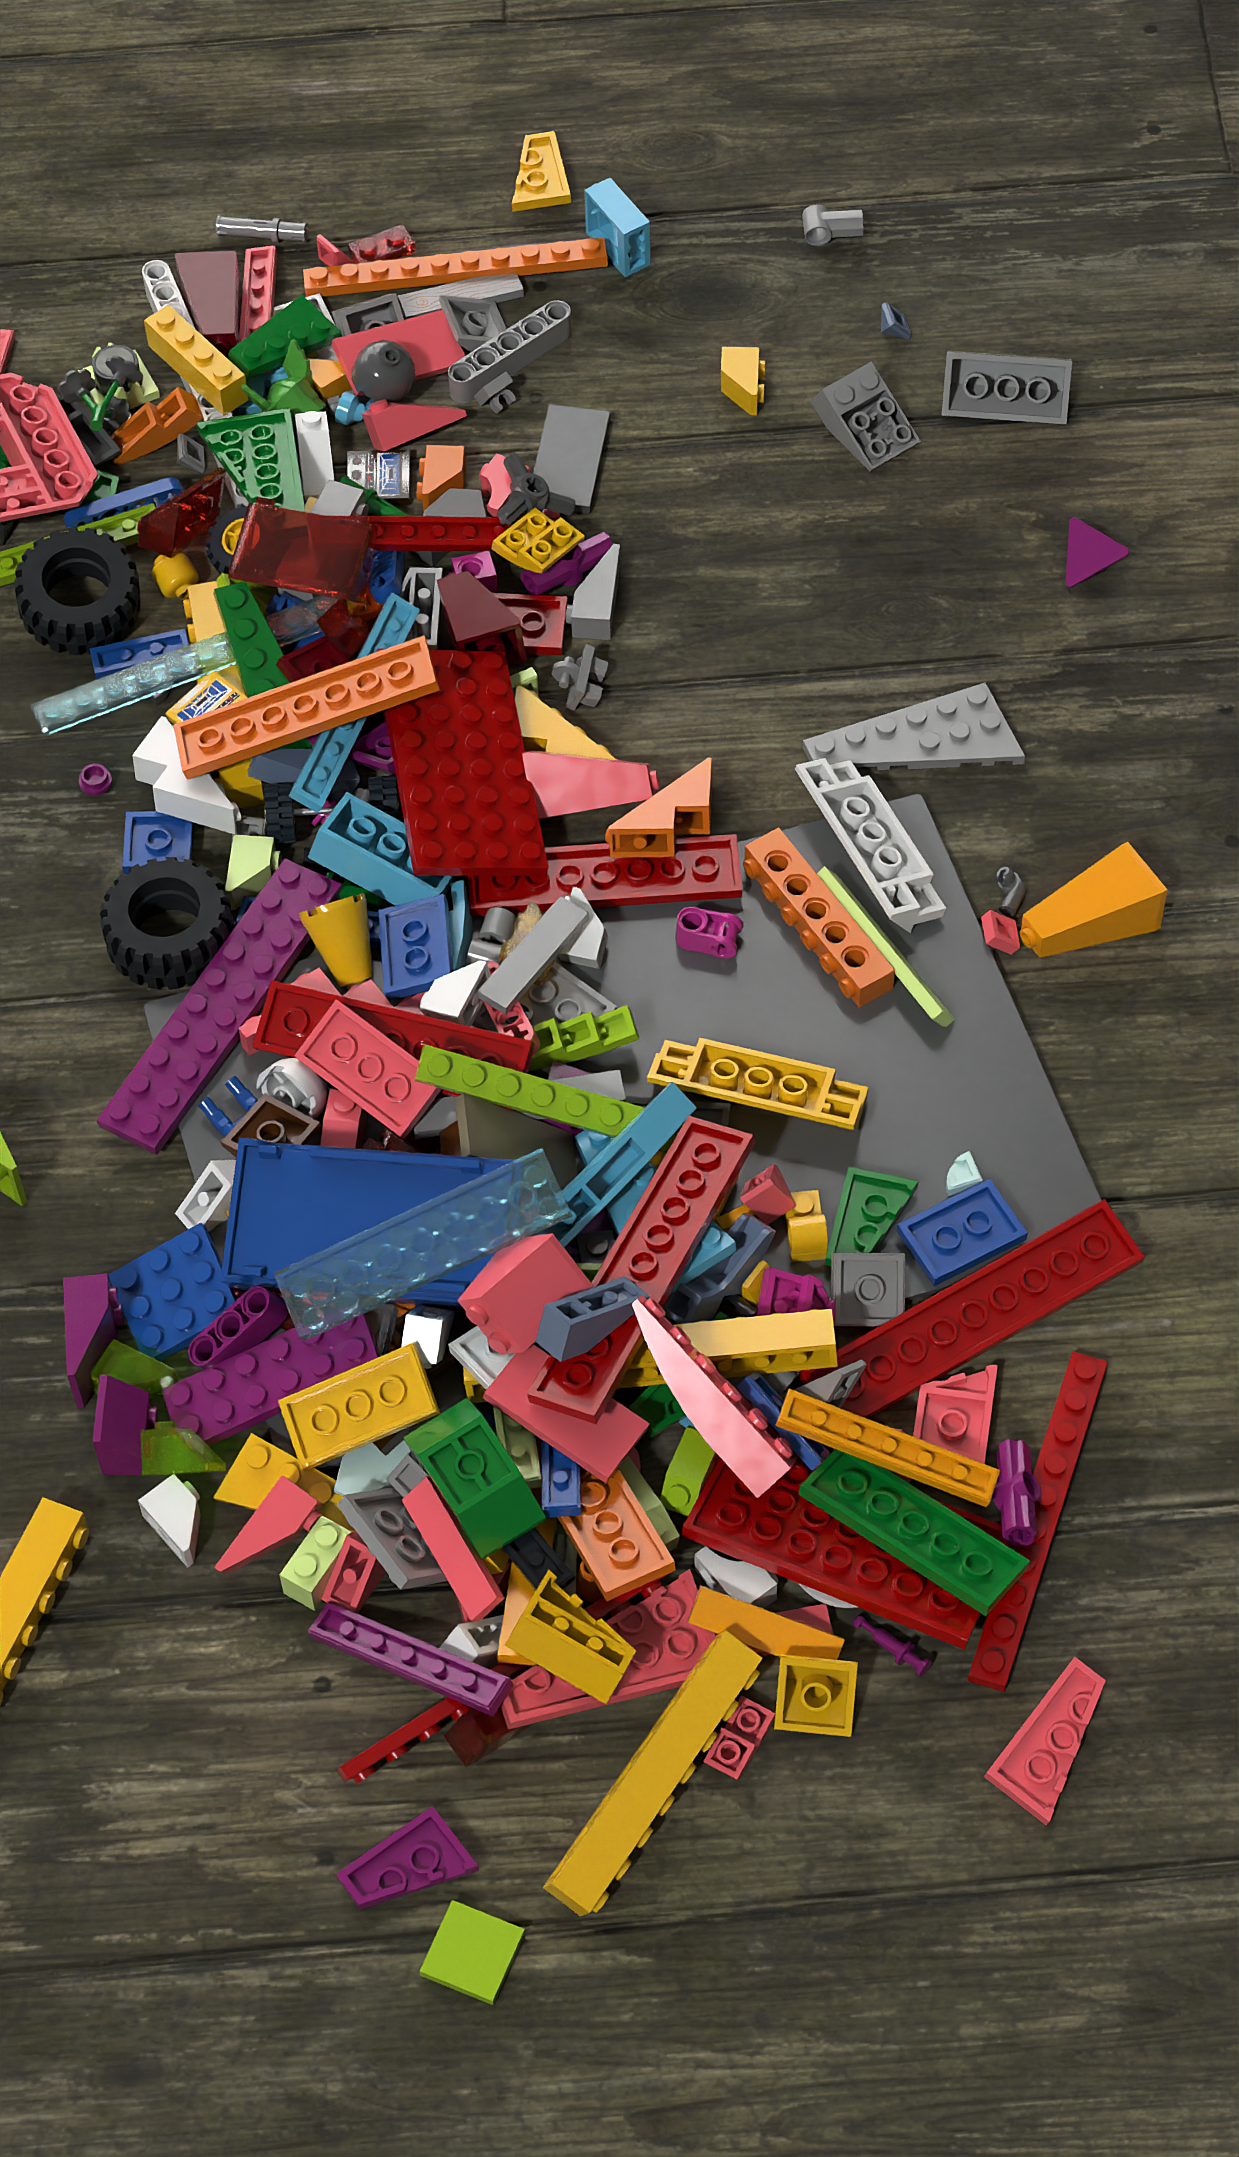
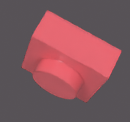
M989 910L981 917L985 943L1010 955L1020 948L1015 920L992 910Z

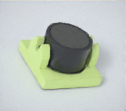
M110 342L108 347L103 349L97 347L92 356V365L83 368L90 371L91 378L95 381L96 385L90 391V397L96 405L102 403L112 385L111 379L114 375L105 362L108 358H112L113 355H118L124 360L133 362L137 366V370L143 374V378L135 384L125 380L122 387H118L113 396L117 399H126L130 403V409L160 398L157 386L135 349L132 350L124 345H114Z

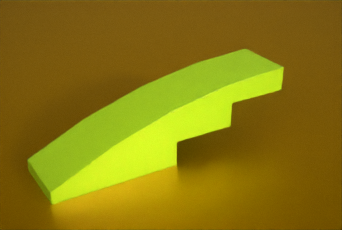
M625 1005L598 1017H594L590 1011L560 1024L552 1018L532 1026L539 1038L540 1046L531 1058L528 1071L552 1067L553 1061L562 1064L577 1061L640 1040L628 1005ZM522 1034L520 1036H517L518 1038L524 1039Z

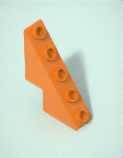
M707 758L610 825L605 834V841L609 843L610 858L675 857L676 835L710 834L712 758Z

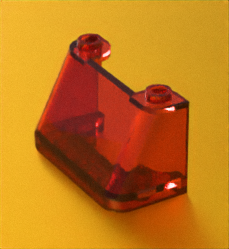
M256 497V503L249 502L231 560L228 578L365 603L378 532L377 525L369 524L370 517L351 514L350 520L286 509L276 507V500Z

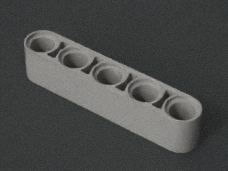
M551 301L453 363L448 369L449 393L452 400L457 403H468L474 400V395L482 387L507 371L509 376L513 375L567 340L572 333L570 306L564 301Z

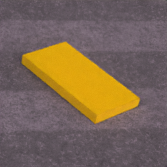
M413 1343L278 1400L300 1467L304 1471L440 1414L418 1349Z

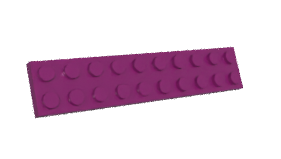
M288 859L282 861L97 1118L100 1128L157 1155L240 1039L238 1028L248 1019L256 1016L264 1005L271 980L281 981L311 937L301 922L299 913L307 910L310 917L312 916L310 910L316 909L315 907L337 901L340 897L339 894L343 890L341 883Z

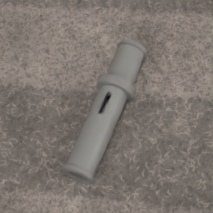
M218 215L216 219V234L219 236L271 239L272 242L279 243L280 240L306 243L308 224L305 222H283L281 218H273V221L222 217Z

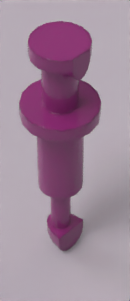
M857 1616L852 1622L853 1626L857 1629L863 1627L873 1634L875 1642L896 1656L895 1663L899 1666L907 1662L915 1668V1673L920 1677L929 1670L931 1661L927 1658L922 1660L913 1653L914 1644L911 1642L902 1643L883 1628L876 1629L862 1616Z

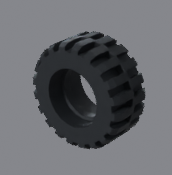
M69 527L67 532L62 533L59 530L50 532L49 538L44 539L40 537L33 542L34 549H26L22 555V562L17 564L15 571L16 579L14 580L20 619L23 620L24 627L28 633L34 634L35 640L41 645L45 646L49 643L51 650L59 653L63 649L68 650L69 655H79V651H88L89 655V648L113 644L116 638L122 640L129 633L128 626L132 627L135 625L138 619L137 612L141 606L138 571L136 570V563L132 555H129L127 552V548L118 541L114 544V537L105 532L102 535H98L96 529L86 528L85 531H78L77 527ZM72 576H89L101 581L108 588L97 601L80 607L62 605L48 595L58 582Z
M166 857L165 861H157V858L147 860V864L143 866L136 864L129 868L127 875L122 873L114 880L115 888L110 886L104 895L105 901L101 904L100 923L108 956L123 976L127 977L129 975L130 981L138 985H143L145 982L148 984V988L160 990L161 986H168V990L179 989L178 985L187 984L188 987L192 986L234 929L228 892L225 891L224 884L219 877L213 876L210 869L202 865L197 868L196 862L188 859L179 862L176 857ZM180 910L197 917L189 928L173 936L154 937L139 930L140 926L149 917L162 911Z

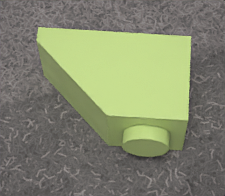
M233 836L225 885L231 910H236L241 906L244 896L254 897L259 894L281 864V851L276 850L274 837Z

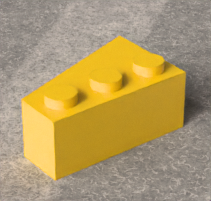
M548 1569L520 1616L505 1646L606 1704L636 1650L602 1618L597 1621L593 1619L581 1607L583 1601L576 1594L570 1597L555 1583L557 1576Z

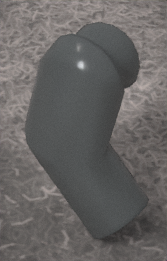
M1002 867L996 873L998 885L1005 895L999 910L1003 915L1013 917L1025 896L1026 888L1012 868Z

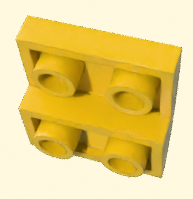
M533 508L494 539L491 549L517 566L542 574L582 542L585 535L561 517L554 522L537 508Z

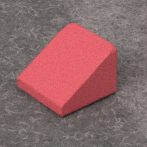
M321 234L317 236L319 259L328 267L354 264V261Z

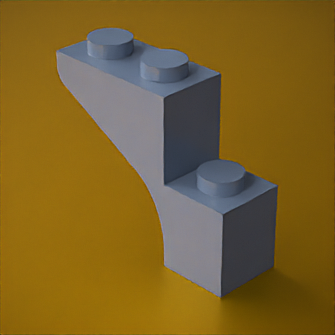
M742 1214L727 1232L736 1242V1252L688 1283H680L678 1288L669 1295L662 1307L666 1313L665 1316L677 1324L712 1321L724 1296L742 1294V1284L757 1264L763 1260L776 1231L751 1214Z

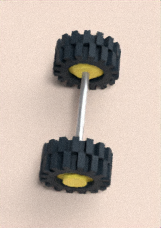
M396 775L369 777L370 805L400 821V799ZM292 782L265 784L264 798L267 836L274 837L275 844L296 843V816L330 814L336 806L322 807L318 813L309 808L295 809L294 799L289 797L293 788Z

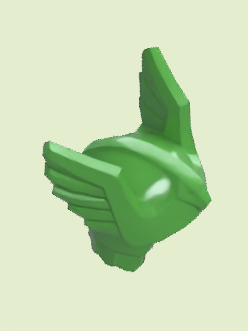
M293 339L290 341L288 352L282 365L288 378L274 382L269 389L267 399L263 398L246 384H242L241 388L263 412L290 408L295 435V414L308 411L321 412L326 404L312 388L314 380L310 370V360L306 359L304 349H300L297 341Z

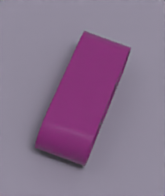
M256 1286L250 1288L193 1339L188 1349L190 1361L198 1367L207 1369L260 1344L286 1319L288 1314L286 1300L263 1287Z

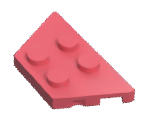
M998 1365L986 1366L985 1371L966 1376L965 1373L951 1376L945 1381L936 1380L920 1385L913 1436L985 1464Z

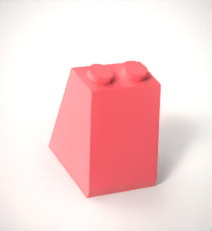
M551 1233L507 1239L457 1301L466 1311L467 1318L477 1325L487 1337L488 1344L492 1349L499 1352L500 1355L523 1353L536 1341L546 1304L591 1289L594 1286L554 1234Z

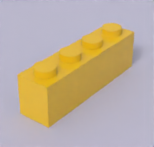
M170 305L144 320L148 346L223 416L249 400L248 395L241 388L242 384H246L245 374Z

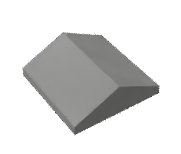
M441 295L439 298L456 342L470 352L506 330L494 300Z

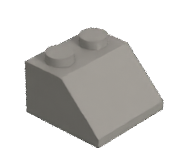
M396 293L332 311L335 325L342 332L340 337L404 320Z

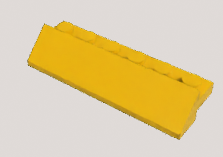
M699 1038L696 1047L665 1040L660 1054L656 1053L647 1076V1082L667 1086L670 1082H673L680 1090L856 1131L859 1128V1121L869 1087L836 1080V1069L704 1038Z

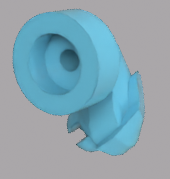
M344 392L336 408L335 422L347 426L354 421L361 422L363 420L361 413L370 410L369 405L373 403L374 399H370L364 405L359 402L357 395Z

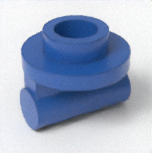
M284 591L279 596L273 594L265 610L270 613L268 620L277 623L282 629H289L303 605V601L298 597L288 595Z

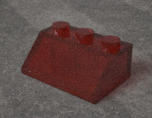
M222 467L216 469L143 515L137 526L139 533L138 546L173 558L208 534L210 527H215L217 524L215 519L220 516L226 469Z

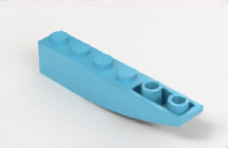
M670 1082L521 1232L526 1237L553 1233L561 1245L565 1247L639 1172L697 1107L673 1082Z

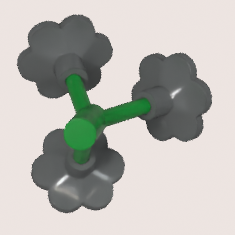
M113 355L112 358H108L105 362L114 376L111 379L112 385L101 404L96 405L89 397L90 391L95 388L96 384L94 379L91 378L90 371L87 369H81L78 372L76 370L69 371L65 375V380L58 385V391L62 394V398L66 403L85 401L93 411L90 428L94 431H100L103 428L105 431L114 433L132 416L131 412H129L130 403L126 399H117L113 395L118 387H122L125 380L135 384L143 378V374L137 370V366L133 362L124 360L118 355Z

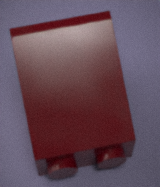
M469 571L450 574L445 578L436 580L444 619L455 651L505 652L508 666L527 661L519 618Z

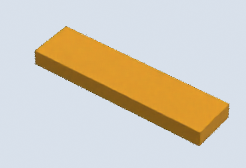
M700 1585L687 1620L690 1624L717 1634L727 1630L742 1643L779 1657L783 1654L838 1660L845 1641L844 1638L702 1585Z

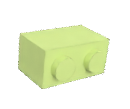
M321 1515L279 1574L283 1593L315 1611L322 1602V1596L346 1535L351 1533V1531Z

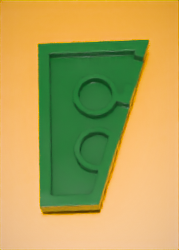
M848 1167L826 1254L825 1265L831 1266V1253H874L917 1190L918 1181Z

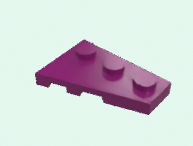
M431 1806L336 1874V1877L359 1910L478 1872L479 1867L435 1808Z

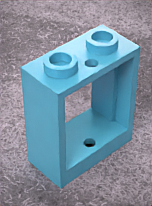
M611 178L585 189L586 234L590 238L605 239L607 258L624 277L650 266L649 220Z

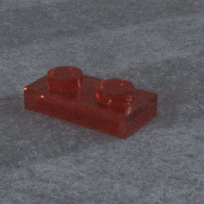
M403 224L348 244L349 254L356 264L378 260H396L416 252L415 242Z

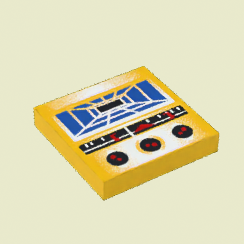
M213 670L165 714L169 721L176 724L248 697Z

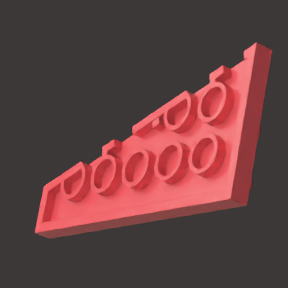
M690 1569L679 1575L677 1580L666 1587L661 1586L653 1591L651 1596L635 1606H629L605 1621L636 1650L606 1704L543 1667L535 1665L511 1680L513 1687L500 1705L508 1730L681 1687L715 1637L714 1632L687 1622L698 1593Z

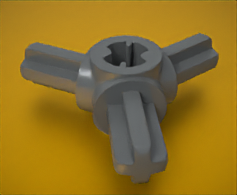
M512 453L504 459L503 464L512 480L510 484L512 492L509 494V501L497 512V516L500 519L499 522L502 525H512L521 515L525 516L533 508H537L541 512L543 509H548L568 516L572 515L575 508V500L573 498L549 492V485H547L546 481L539 475L528 473L518 454Z

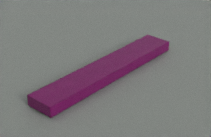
M329 1601L307 1631L310 1637L316 1641L491 1716H494L513 1687L509 1677Z

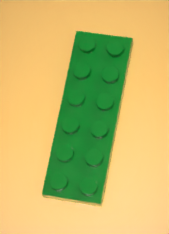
M837 1449L800 1485L798 1495L984 1616H987L1028 1569L1030 1560L891 1471Z

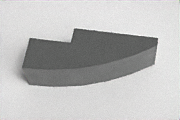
M62 394L57 396L94 468L121 454L120 448L103 428L100 431H94L90 428L92 414L85 406L80 407L76 401L66 403L62 398Z

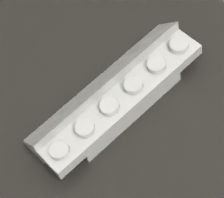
M826 758L796 765L795 770L890 920L911 933L914 924L943 917L946 907L930 884L934 875L870 775L861 777L851 760L829 765Z

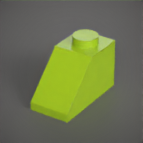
M688 1425L666 1472L660 1498L664 1508L686 1516L691 1512L719 1458V1455L709 1446L694 1426Z

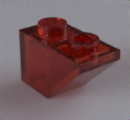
M340 599L316 621L328 641L349 659L358 658L372 630L370 625Z

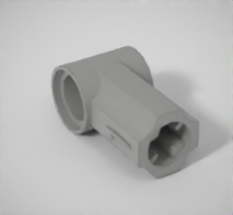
M811 205L802 213L805 240L812 246L824 245L831 238L863 236L862 210L829 212L825 206Z

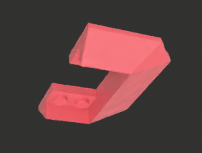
M12 372L0 374V445L11 467L0 469V522L79 507L97 480L98 473L53 388L43 384L36 387L25 383L22 376Z

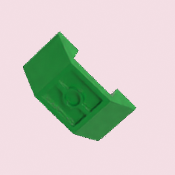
M465 1398L403 1437L422 1469L427 1471L459 1520L464 1534L481 1560L547 1520L521 1472L484 1416L468 1398Z

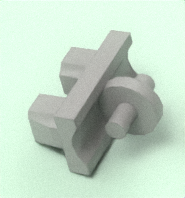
M585 644L582 657L577 658L575 664L572 657H565L564 661L557 662L553 666L552 675L559 681V686L567 688L571 684L565 708L575 711L579 703L596 707L601 698L603 688L587 681L589 678L601 683L605 677L608 662L594 657L595 647Z

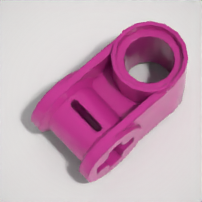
M689 906L682 909L677 915L676 942L682 949L687 951L706 953L724 959L732 958L737 953L738 948L735 943L737 935L741 933L744 924L739 917L730 913H719Z

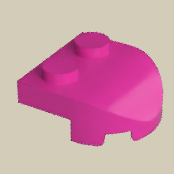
M772 1267L764 1269L756 1316L774 1313L805 1312L813 1309H832L834 1324L836 1307L834 1300L829 1299L822 1287L824 1283L812 1275L802 1277Z

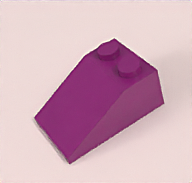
M107 1273L63 1278L67 1377L77 1409L85 1408L118 1341V1326L124 1325L122 1304H119L117 1286L111 1287Z

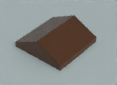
M264 1093L226 1135L221 1144L235 1157L237 1156L239 1138L305 1145L318 1131L321 1124L317 1120Z

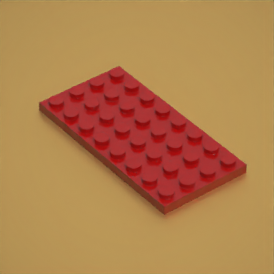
M430 650L440 690L384 710L414 875L546 876L549 866L532 783L526 778L522 756L525 748L505 652Z
M799 1456L791 1469L758 1498L721 1458L718 1459L682 1527L681 1536L965 1650L981 1613L798 1495L800 1485L814 1471H811ZM936 1500L1009 1548L1011 1547L1003 1540L1002 1525Z

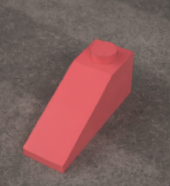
M387 399L370 404V410L361 413L373 447L383 452L467 416L465 410L457 407L387 402Z
M330 1089L320 1146L361 1149L368 1112L336 1089Z
M282 1475L214 1568L228 1575L302 1536L306 1530L310 1532L320 1516H323L319 1511L324 1505Z

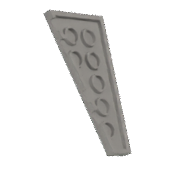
M986 683L803 740V750L809 762L826 758L829 765L851 760L856 769L858 767H877V770H890V766L908 765V769L960 767L962 763L981 762L982 766H994L996 761H1012V765L1024 764L1025 755Z

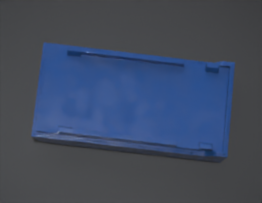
M239 1138L220 1282L241 1291H247L252 1287L260 1286L277 1294L351 1300L358 1298L363 1301L464 1309L457 1301L504 1242L507 1239L516 1238L525 1163L520 1160L272 1143L259 1139Z

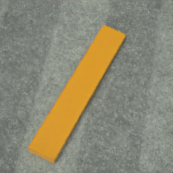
M790 1388L786 1393L775 1425L986 1508L991 1501L1000 1472L999 1469Z
M531 1488L530 1490L542 1509L541 1488ZM557 1517L546 1518L547 1520L535 1527L552 1549ZM513 1562L511 1563L497 1654L498 1663L535 1666L536 1663L505 1646L520 1616L535 1593V1589Z

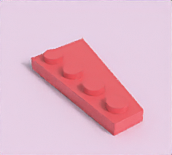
M1076 1657L1072 1659L984 1775V1778L1046 1826L1051 1820L1073 1759L1076 1757L1081 1739L1106 1681Z

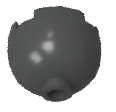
M387 340L369 343L359 352L351 369L352 382L359 393L362 391L366 396L374 399L373 403L383 399H387V402H400L409 393L414 382L415 364L409 352L400 344Z

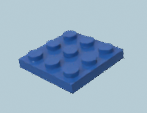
M202 1223L197 1224L108 1274L112 1286H117L119 1303L122 1304L124 1315L142 1359L149 1367L189 1346L197 1335L237 1300L233 1288L220 1282L222 1262L207 1227Z

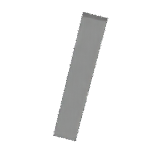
M620 1070L551 1080L626 1102ZM450 1096L433 1100L413 1127L415 1139L439 1136L440 1131L458 1120L456 1097ZM517 1110V1113L536 1120L545 1119Z

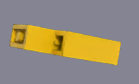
M517 685L515 704L525 752L533 750L617 760L605 746L597 745L588 738L583 729L578 726L574 727L564 719L557 709L550 708L543 703L534 691Z

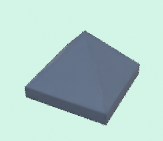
M884 302L881 310V333L904 339L911 338V332L904 314L889 303Z

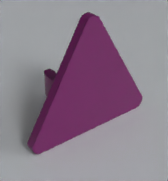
M1076 517L1071 518L1069 521L1065 584L1069 588L1078 585L1129 556V549Z

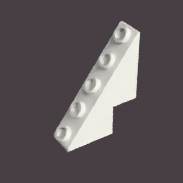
M161 716L132 755L136 780L153 785L155 809L157 812L236 835V822L241 821V813L235 802L230 803L223 786L219 782H214L210 772L188 780L182 772L174 726L170 724L166 717Z

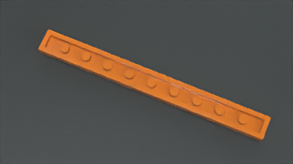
M588 238L576 241H558L538 245L530 244L519 247L303 269L306 297L320 293L321 297L447 284L483 276L516 273L518 276L608 267L605 239Z

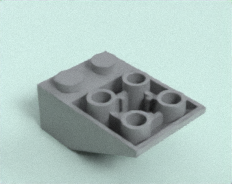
M872 361L825 387L810 401L826 428L869 471L921 442Z

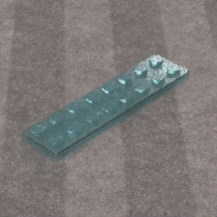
M543 1148L281 1269L275 1272L274 1276L298 1336L304 1342L506 1248L525 1237L566 1220L573 1215Z

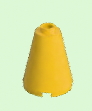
M364 893L356 896L357 902L354 901L353 896L315 907L316 909L310 910L312 914L310 917L307 910L299 913L301 922L339 987L347 985L348 990L355 985L367 982L366 979L373 977L367 899Z

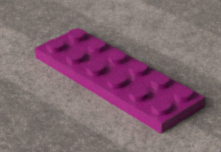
M358 1298L162 1389L180 1452L187 1457L282 1412L278 1400L381 1357L364 1304Z

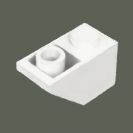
M573 887L571 896H565V899L589 912V919L558 954V957L561 961L600 969L608 935L581 889Z

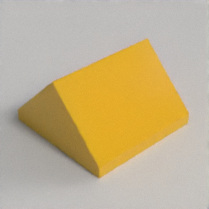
M781 1654L774 1729L851 1737L858 1662Z

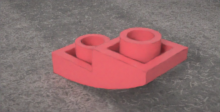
M742 1695L738 1701V1707L729 1718L725 1727H721L717 1738L703 1761L705 1764L737 1781L750 1764L775 1720L774 1712Z

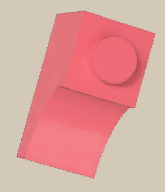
M497 453L489 464H484L479 475L482 495L490 500L487 504L488 517H498L497 512L509 501V494L512 492L510 489L512 480L503 464L506 457ZM525 465L528 473H530L529 466Z

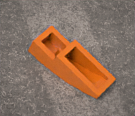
M177 387L157 406L150 402L144 404L110 435L111 439L121 450V454L112 458L113 463L119 465L137 459L172 442L177 438L178 434H184L204 418L196 397Z

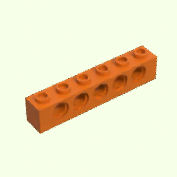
M779 827L745 845V861H743L745 872L751 879L755 878L762 886L766 899L771 903L775 902L781 910V915L786 924L795 927L800 934L803 945L808 950L815 952L819 957L823 970L835 977L841 992L846 998H852L860 1008L893 989L895 969Z

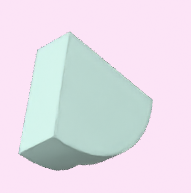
M970 1151L960 1155L949 1169L946 1180L948 1196L961 1193L983 1181Z

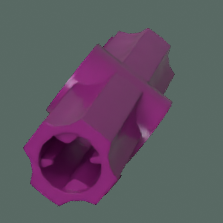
M602 532L578 544L542 574L530 570L521 572V579L527 592L530 595H539L559 584L573 586L580 583L583 579V572L595 567L613 545L611 538L605 532Z
M1008 1439L999 1444V1451L996 1453L997 1468L1000 1472L992 1497L997 1508L1001 1511L1003 1540L1010 1546L1020 1545L1025 1547L1035 1542L1034 1536L1037 1534L1035 1502L1041 1499L1042 1493L1038 1481L1032 1474L1030 1447L1023 1440L1013 1441Z

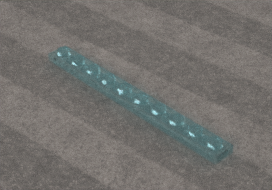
M334 591L264 617L279 647L348 622L347 613ZM226 632L31 704L32 714L43 735L47 736L206 676L213 670L216 672L235 665Z

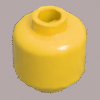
M171 550L164 552L155 559L151 575L162 594L170 599L178 597L179 600L188 598L187 586L195 585L199 580V574L185 553Z

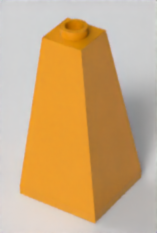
M1126 842L1024 913L1020 930L1021 940L1027 948H1032L1038 957L1042 958L1154 932L1161 928L1168 889L1129 842Z

